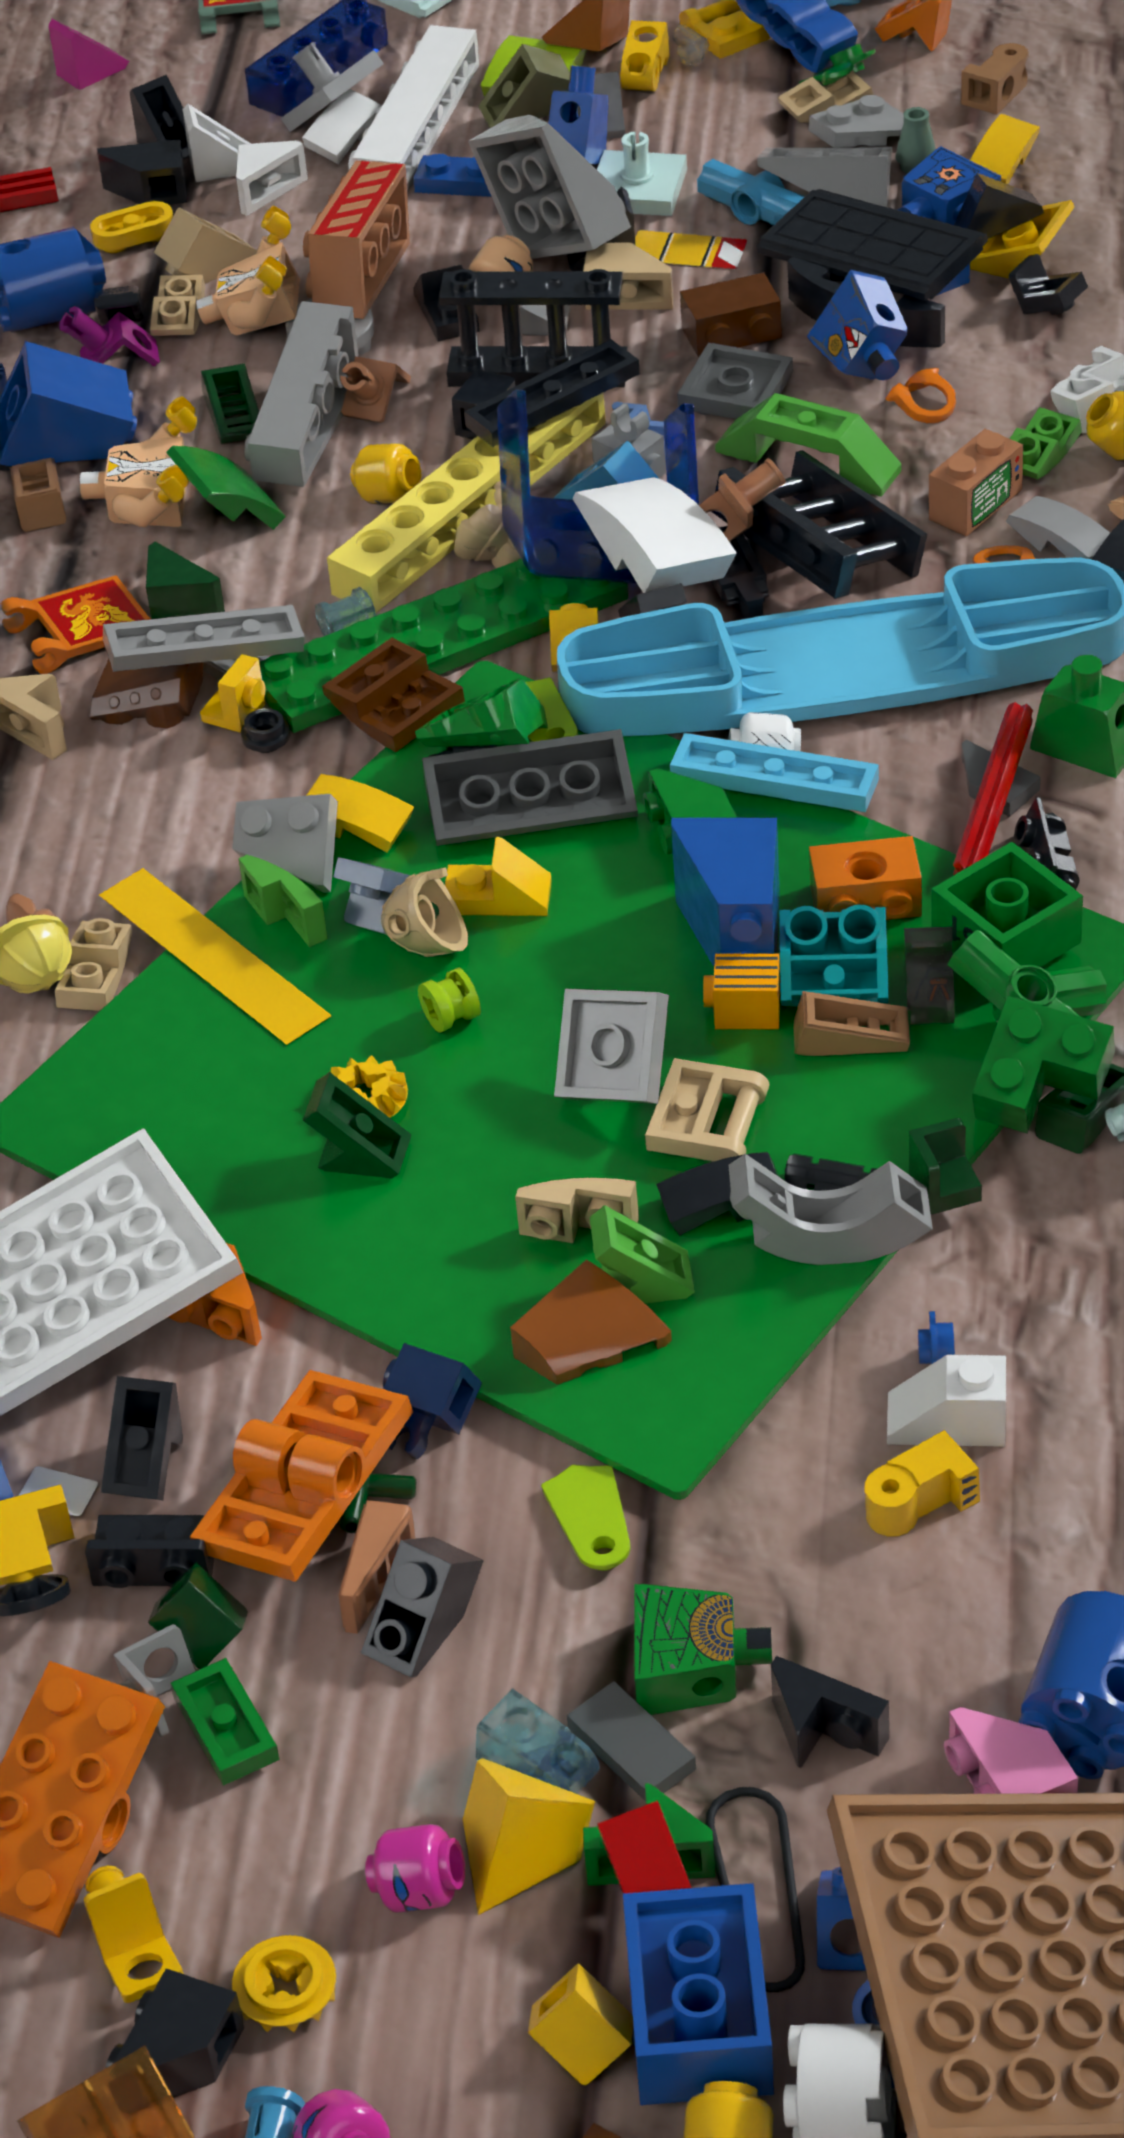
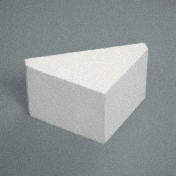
M187 104L183 109L190 162L195 181L201 182L236 176L238 145L251 143Z
M299 141L238 145L236 181L240 209L243 215H250L308 180L303 143Z

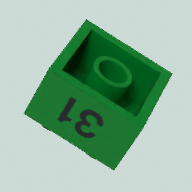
M1013 842L1008 843L931 888V935L954 953L973 932L978 930L984 933L1021 966L1034 965L1041 967L1082 942L1083 895Z

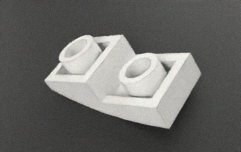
M349 89L330 104L302 137L304 146L339 164L357 139L362 141L364 130L371 126L380 104Z

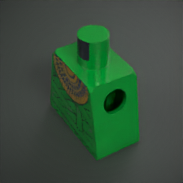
M634 1584V1652L637 1703L650 1715L731 1702L736 1698V1665H769L772 1663L771 1627L735 1628L733 1597L725 1592Z

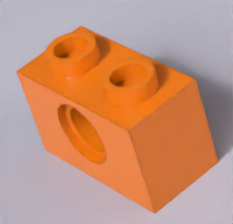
M913 836L809 847L810 887L815 908L823 910V912H842V909L861 904L869 906L874 910L875 907H886V920L922 916V877Z

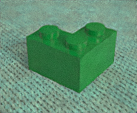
M1007 996L972 1092L975 1118L1028 1134L1045 1085L1098 1101L1115 1053L1114 1026Z

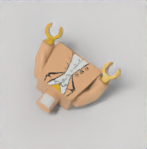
M274 205L271 206L261 222V227L269 231L270 235L262 238L256 254L222 269L218 273L215 294L196 301L198 313L205 325L224 319L230 332L233 335H240L296 318L300 278L283 243L280 242V239H285L291 231V223L286 212Z
M178 397L170 403L166 410V416L171 421L170 424L163 423L148 440L113 446L109 449L106 471L81 472L80 491L82 499H106L109 519L114 523L133 524L139 527H147L148 525L182 527L189 479L166 452L171 446H184L183 437L180 436V432L186 434L196 428L197 417L194 415L195 407L185 397Z

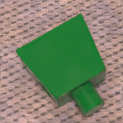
M1093 655L1078 656L1072 661V665L1063 666L1042 694L1030 750L1116 779L1124 768V682L1102 675V661Z

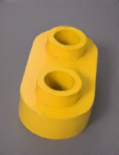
M152 201L100 215L90 224L93 244L105 252L118 253L127 247L145 242L160 241L173 218L172 208L166 203Z

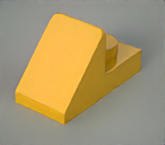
M495 838L492 865H448L445 887L456 903L461 915L547 916L552 883L551 873L503 838Z

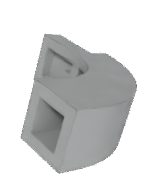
M746 1154L728 1165L732 1207L744 1219L752 1220L755 1245L766 1252L787 1260L815 1265L864 1262L904 1248L933 1229L927 1187L890 1161L850 1186L826 1191L807 1190L791 1185Z

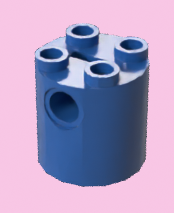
M75 227L0 244V324L3 332L11 331L13 333L59 322L66 312L74 318V315L69 312V309L74 306L81 309L86 315L96 313L94 296L96 292L103 289L106 283L105 269L99 250Z
M1083 1591L1067 1597L1059 1606L1023 1699L1021 1716L1018 1722L1047 1730L1075 1774L1086 1779H1098L1102 1777L1104 1770H1115L1124 1767V1596L1108 1591Z

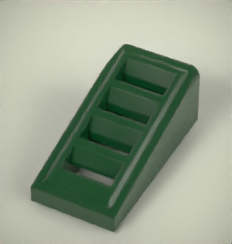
M245 363L201 371L203 396L221 444L246 440L247 436L252 433L259 409ZM245 413H247V415H244V416H238V417L227 418V419L224 418V417H229V416H234V415H240V414H245Z
M1112 1063L1110 1064L1103 1084L1108 1089L1102 1087L1098 1101L1054 1088L1038 1103L1035 1127L1036 1136L1043 1141L1076 1154L1082 1153L1106 1127L1105 1111L1124 1103V1068Z

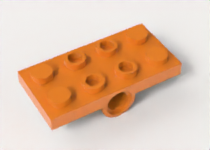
M309 1370L272 1423L252 1419L242 1427L233 1450V1466L236 1473L190 1535V1539L203 1540L206 1544L207 1554L210 1557L296 1582L412 1415L413 1410L409 1396Z
M49 1660L0 1764V1917L60 1938L98 1853L107 1854L111 1852L125 1831L131 1807L130 1797L126 1792L165 1709L164 1704L159 1698Z

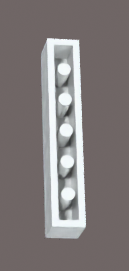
M435 25L429 26L423 38L417 41L410 60L404 63L397 82L391 85L389 95L384 104L377 108L376 116L371 126L364 130L362 141L358 148L351 152L348 165L349 170L356 160L406 164L408 192L414 181L413 178L422 155H429L479 67L476 30Z

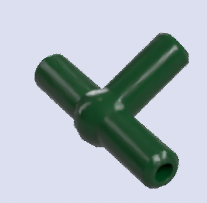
M371 1473L341 1516V1529L347 1533H356L367 1497L413 1499L416 1496L417 1479L414 1476Z

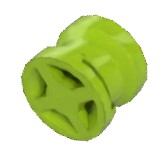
M461 968L447 972L445 979L440 982L429 980L418 986V996L425 1016L432 1027L439 1033L452 1028L455 1020L460 1018L471 1020L480 1016L481 1006L478 994L469 976Z

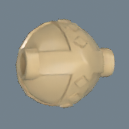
M446 867L408 876L405 882L397 885L392 890V894L382 906L381 925L391 941L405 948L408 952L432 957L460 952L468 945V933L464 920L449 891L440 879L448 876ZM431 902L435 903L439 908V915L436 919Z

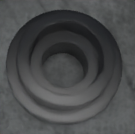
M269 708L258 709L248 714L245 718L244 725L241 728V738L243 744L248 749L260 753H270L288 742L290 728L280 712Z

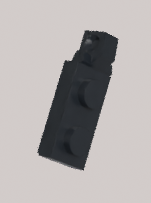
M727 526L719 527V529L724 533ZM741 533L730 541L737 554L725 577L712 580L711 582L721 600H724L727 606L738 605L739 613L743 619L765 616L763 602H765L764 597L769 596L767 574L746 538Z

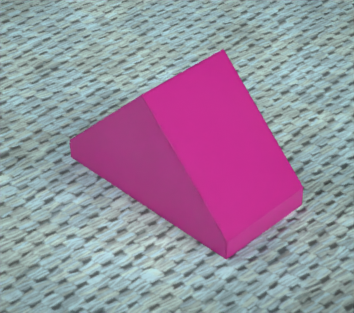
M53 18L48 24L56 74L78 90L88 87L127 67L129 61L107 46Z

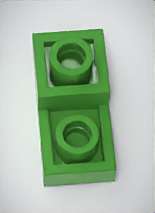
M1039 407L1025 430L1016 428L1010 439L1023 444L1022 475L1040 479L1050 472L1067 454L1081 434V419Z

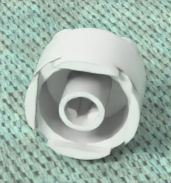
M805 2024L790 2026L788 2053L790 2065L797 2067V2085H785L783 2106L786 2127H793V2138H896L897 2093L896 2089H892L890 2065L883 2041L884 2032L880 2029V2025Z

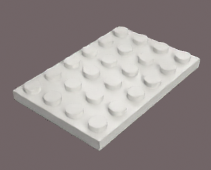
M144 1128L0 1211V1416L243 1273L236 1256Z

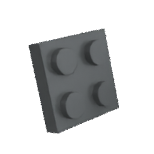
M708 343L677 393L678 409L695 411L703 415L712 414L737 419L774 393H782L793 374V357Z

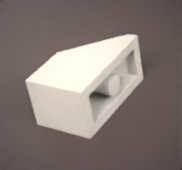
M946 1355L888 1392L887 1444L918 1445L945 1430L959 1446L1005 1447L1006 1356Z

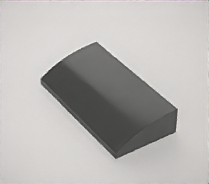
M621 729L529 742V744L508 745L422 758L425 788L437 846L638 816Z

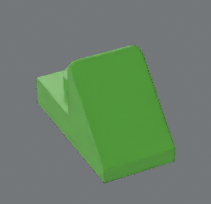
M606 1205L589 1218L595 1259L602 1264L601 1269L629 1289L642 1302L646 1304L686 1299L695 1292L688 1250Z

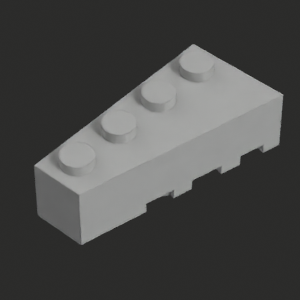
M307 301L301 302L252 433L247 436L245 442V459L250 461L253 480L301 487L306 485L343 416L341 410L347 389L342 385L340 376L346 378L348 376L342 372V369L348 363L354 362L355 356L359 357L353 307Z

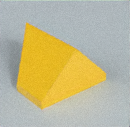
M484 1758L477 1760L462 1820L478 1915L580 1861L584 1847L583 1828L589 1827L595 1801Z

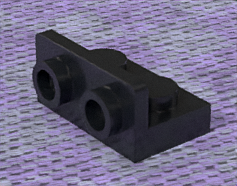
M99 1515L95 1539L88 1540L85 1548L92 1585L113 1588H125L128 1586L172 1587L195 1562L212 1576L215 1558L208 1556L206 1544L203 1540L190 1539V1535L205 1515Z

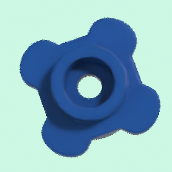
M929 1311V1329H918L919 1364H933L946 1355H955L953 1322L936 1323L935 1311Z

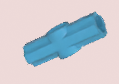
M711 159L703 165L702 172L697 178V192L731 207L737 219L747 225H753L760 220L775 225L804 198L802 195L785 189L778 176L769 171H762L754 176L715 159Z

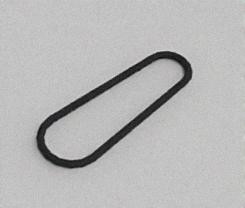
M738 1787L725 1791L713 1800L706 1813L705 1825L713 1831L714 1861L720 1886L729 1885L715 1829V1816L719 1808L727 1801L740 1796L762 1799L774 1808L779 1825L795 1953V1969L783 1981H765L766 1992H781L794 1986L805 1971V1954L787 1815L781 1802L771 1793L756 1787Z

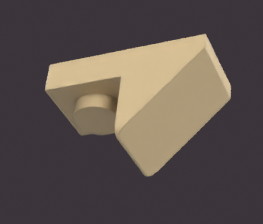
M52 674L0 678V729L51 760L67 751L63 732L64 721L59 713L61 711V702L56 677Z

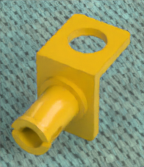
M107 1865L99 1867L88 1876L85 1889L89 1893L84 1897V1904L103 1963L123 2001L131 2003L141 1999L147 1990H154L166 1968L184 1973L164 1936L144 1874L136 1873L123 1878L124 1874L119 1868ZM155 1960L162 1963L161 1969L149 1978L132 1979L128 1977L129 1971L141 1962Z

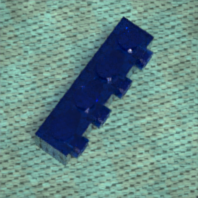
M341 0L244 69L249 105L283 117L314 94L312 92L314 86L292 58L312 42L315 43L316 48L334 73L338 71L340 74L373 50L377 53L389 44L385 8L368 3L366 0Z

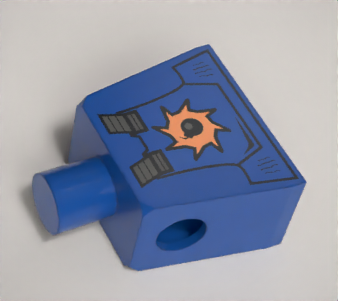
M940 146L904 176L902 181V207L898 210L954 225L976 174L979 173L1000 182L1001 175Z

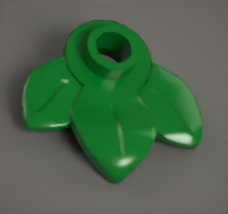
M858 43L829 56L833 64L832 67L811 77L816 81H821L822 86L835 83L851 71L856 73L865 69L863 61L876 53L875 48L863 53L861 45ZM807 79L801 80V81H799V83L801 84L802 82L806 81Z

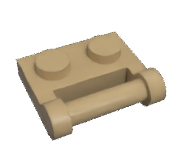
M674 1058L645 1134L646 1150L712 1162L746 1154L747 1150L744 1141L757 1105L765 1101L770 1086L768 1079L761 1073L751 1070ZM723 1093L735 1095L737 1098L724 1135L709 1133Z

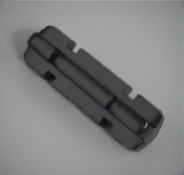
M791 1154L785 1166L784 1178L787 1183L799 1188L808 1189L810 1184L815 1185V1191H826L850 1186L878 1168H871L870 1173L864 1172L865 1167L861 1165L823 1158L819 1159V1163H814L812 1156Z

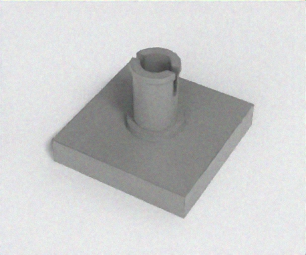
M312 42L292 58L314 86L312 90L314 94L283 116L281 120L290 132L384 63L373 50L342 74L338 71L334 73L316 48L315 43Z
M565 989L554 1097L572 1100L658 1104L669 995L645 991Z

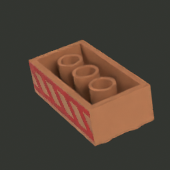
M356 160L346 176H342L339 187L334 194H330L327 205L322 212L317 214L316 222L310 231L305 232L303 239L304 257L309 258L310 271L306 279V295L308 298H312V302L353 307L354 318H365L410 244L406 164Z

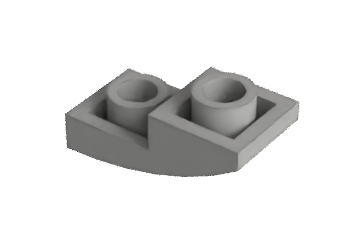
M1035 496L1010 514L1006 520L1012 528L1040 552L1053 544L1067 558L1081 557L1092 560L1099 547L1110 534L1103 526L1078 510L1041 496Z

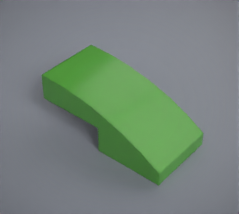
M251 855L238 858L244 896L267 925L286 918L309 947L328 939L322 901L307 885L286 870Z

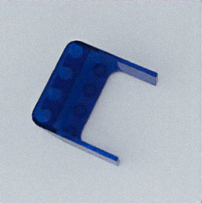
M514 390L497 408L501 504L504 530L523 563L533 574L544 578L637 583L628 568L615 570L574 500L531 496L526 391ZM683 403L664 419L666 476L668 483L684 492L699 505L694 405Z

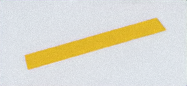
M144 868L99 894L102 899L286 1045L332 1016Z

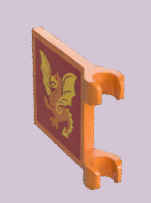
M117 575L33 600L10 597L1 602V610L5 615L10 616L16 613L13 617L2 620V625L9 633L22 632L39 618L54 638L41 637L33 640L31 643V650L36 656L44 655L40 659L32 660L33 667L41 674L53 672L68 658L104 648L103 624L151 619Z

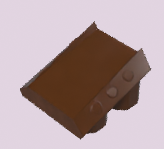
M108 658L92 696L90 719L102 720L107 724L122 725L134 718H146L147 723L154 728L167 729L176 726L183 720L184 716H189L203 682V662L113 672Z

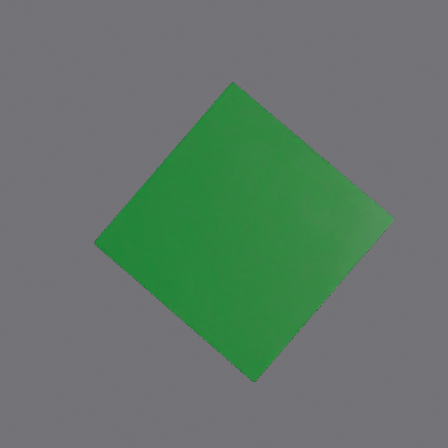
M479 661L455 683L463 687L465 701H468L517 679H523L525 682L535 680L492 662ZM578 730V735L587 734V733H583L582 731ZM666 734L623 736L638 809L637 817L501 836V838L551 873L552 883L547 916L461 915L468 933V945L460 952L432 957L408 952L405 948L391 941L386 933L377 932L344 921L350 897L349 888L351 882L333 877L338 857L383 867L408 875H417L422 872L445 867L448 869V865H492L496 837L437 846L425 788L422 758L445 751L446 747H426L417 738L397 752L385 747L350 780L388 793L414 806L410 819L387 853L347 830L344 831L340 839L335 837L331 892L323 893L302 881L322 901L327 940L309 947L286 918L267 925L245 898L242 880L204 914L215 925L332 1016L286 1045L166 949L0 1103V1153L55 1180L144 1128L223 1240L235 1246L248 1281L398 1357L403 1344L406 1343L462 1362L482 1382L476 1398L673 1499H685L899 1250L864 1262L815 1265L791 1261L773 1255L756 1246L754 1243L752 1220L744 1219L737 1222L730 1211L679 1236L669 1221L656 1184L712 1161L646 1150L645 1134L657 1104L572 1100L554 1097L565 989L645 991L669 995L659 1097L674 1058L751 1070L764 1075L768 1079L770 1086L765 1101L756 1107L744 1145L747 1150L746 1154L768 1152L779 1177L784 1181L785 1166L791 1154L812 1156L814 1163H819V1159L823 1158L861 1165L865 1167L864 1172L870 1173L871 1168H880L890 1161L909 1174V1131L954 1118H961L966 1127L965 1155L970 1165H972L1004 1128L1000 1125L976 1119L972 1098L975 1083L997 1026L993 1015L994 1004L954 970L930 969L927 978L924 979L917 1001L914 1002L917 989L921 980L925 977L928 967L952 969L947 964L954 952L931 935V888L954 876L955 867L953 863L956 854L913 837L922 877V916L886 920L888 1003L884 1004L907 1007L910 1038L908 1051L825 1056L795 1054L794 1018L798 1007L781 1006L780 999L779 1029H715L714 1007H704V975H714V966L676 903L673 854L666 855L664 853L659 838V824L657 821L651 823L648 820L643 802V794L650 792L649 770L659 768L670 772V763L681 740ZM723 789L737 818H777L780 886L779 910H790L791 912L801 906L814 907L810 887V846L911 836L850 810ZM446 876L440 878L444 885L446 882ZM431 902L436 919L439 915V908L435 903ZM1083 907L1082 942L1041 966V968L1047 972L1091 966L1094 970L1100 969L1107 984V1004L1103 1009L1104 1011L1124 988V923ZM779 918V920H778V938H777V954H779V957H780V918ZM461 968L469 976L478 994L481 1006L480 1016L471 1020L463 1018L455 1020L452 1028L439 1033L432 1027L425 1016L418 996V986L429 980L440 982L445 979L447 972ZM937 972H945V973H951V974H940V973H937ZM929 978H948L949 983L946 985V988L952 1000H945L941 989L938 987L934 1001H928L932 986L928 984ZM1102 1012L1081 1017L1096 1021ZM880 1025V1030L889 1031L888 1025ZM371 1055H373L378 1064L392 1060L396 1070L405 1073L408 1095L404 1106L391 1119L412 1134L400 1173L394 1178L329 1172L319 1169L318 1165L327 1138L303 1121L316 1081L329 1073L331 1067L346 1068L350 1057L357 1063L365 1062ZM365 1083L356 1086V1088L361 1089L362 1093H366L368 1098L371 1097L372 1088H368ZM723 1093L709 1133L724 1135L737 1098L735 1095ZM572 1178H609L636 1181L638 1223L688 1250L695 1292L686 1299L646 1303L671 1330L672 1341L668 1345L657 1349L654 1342L651 1341L622 1352L623 1362L606 1368H589L580 1377L556 1385L514 1358L510 1327L586 1259L599 1268H602V1264L595 1259L592 1232L589 1228L579 1227L573 1243L520 1235L515 1198L518 1188L536 1183ZM809 1184L807 1190H814L815 1185Z

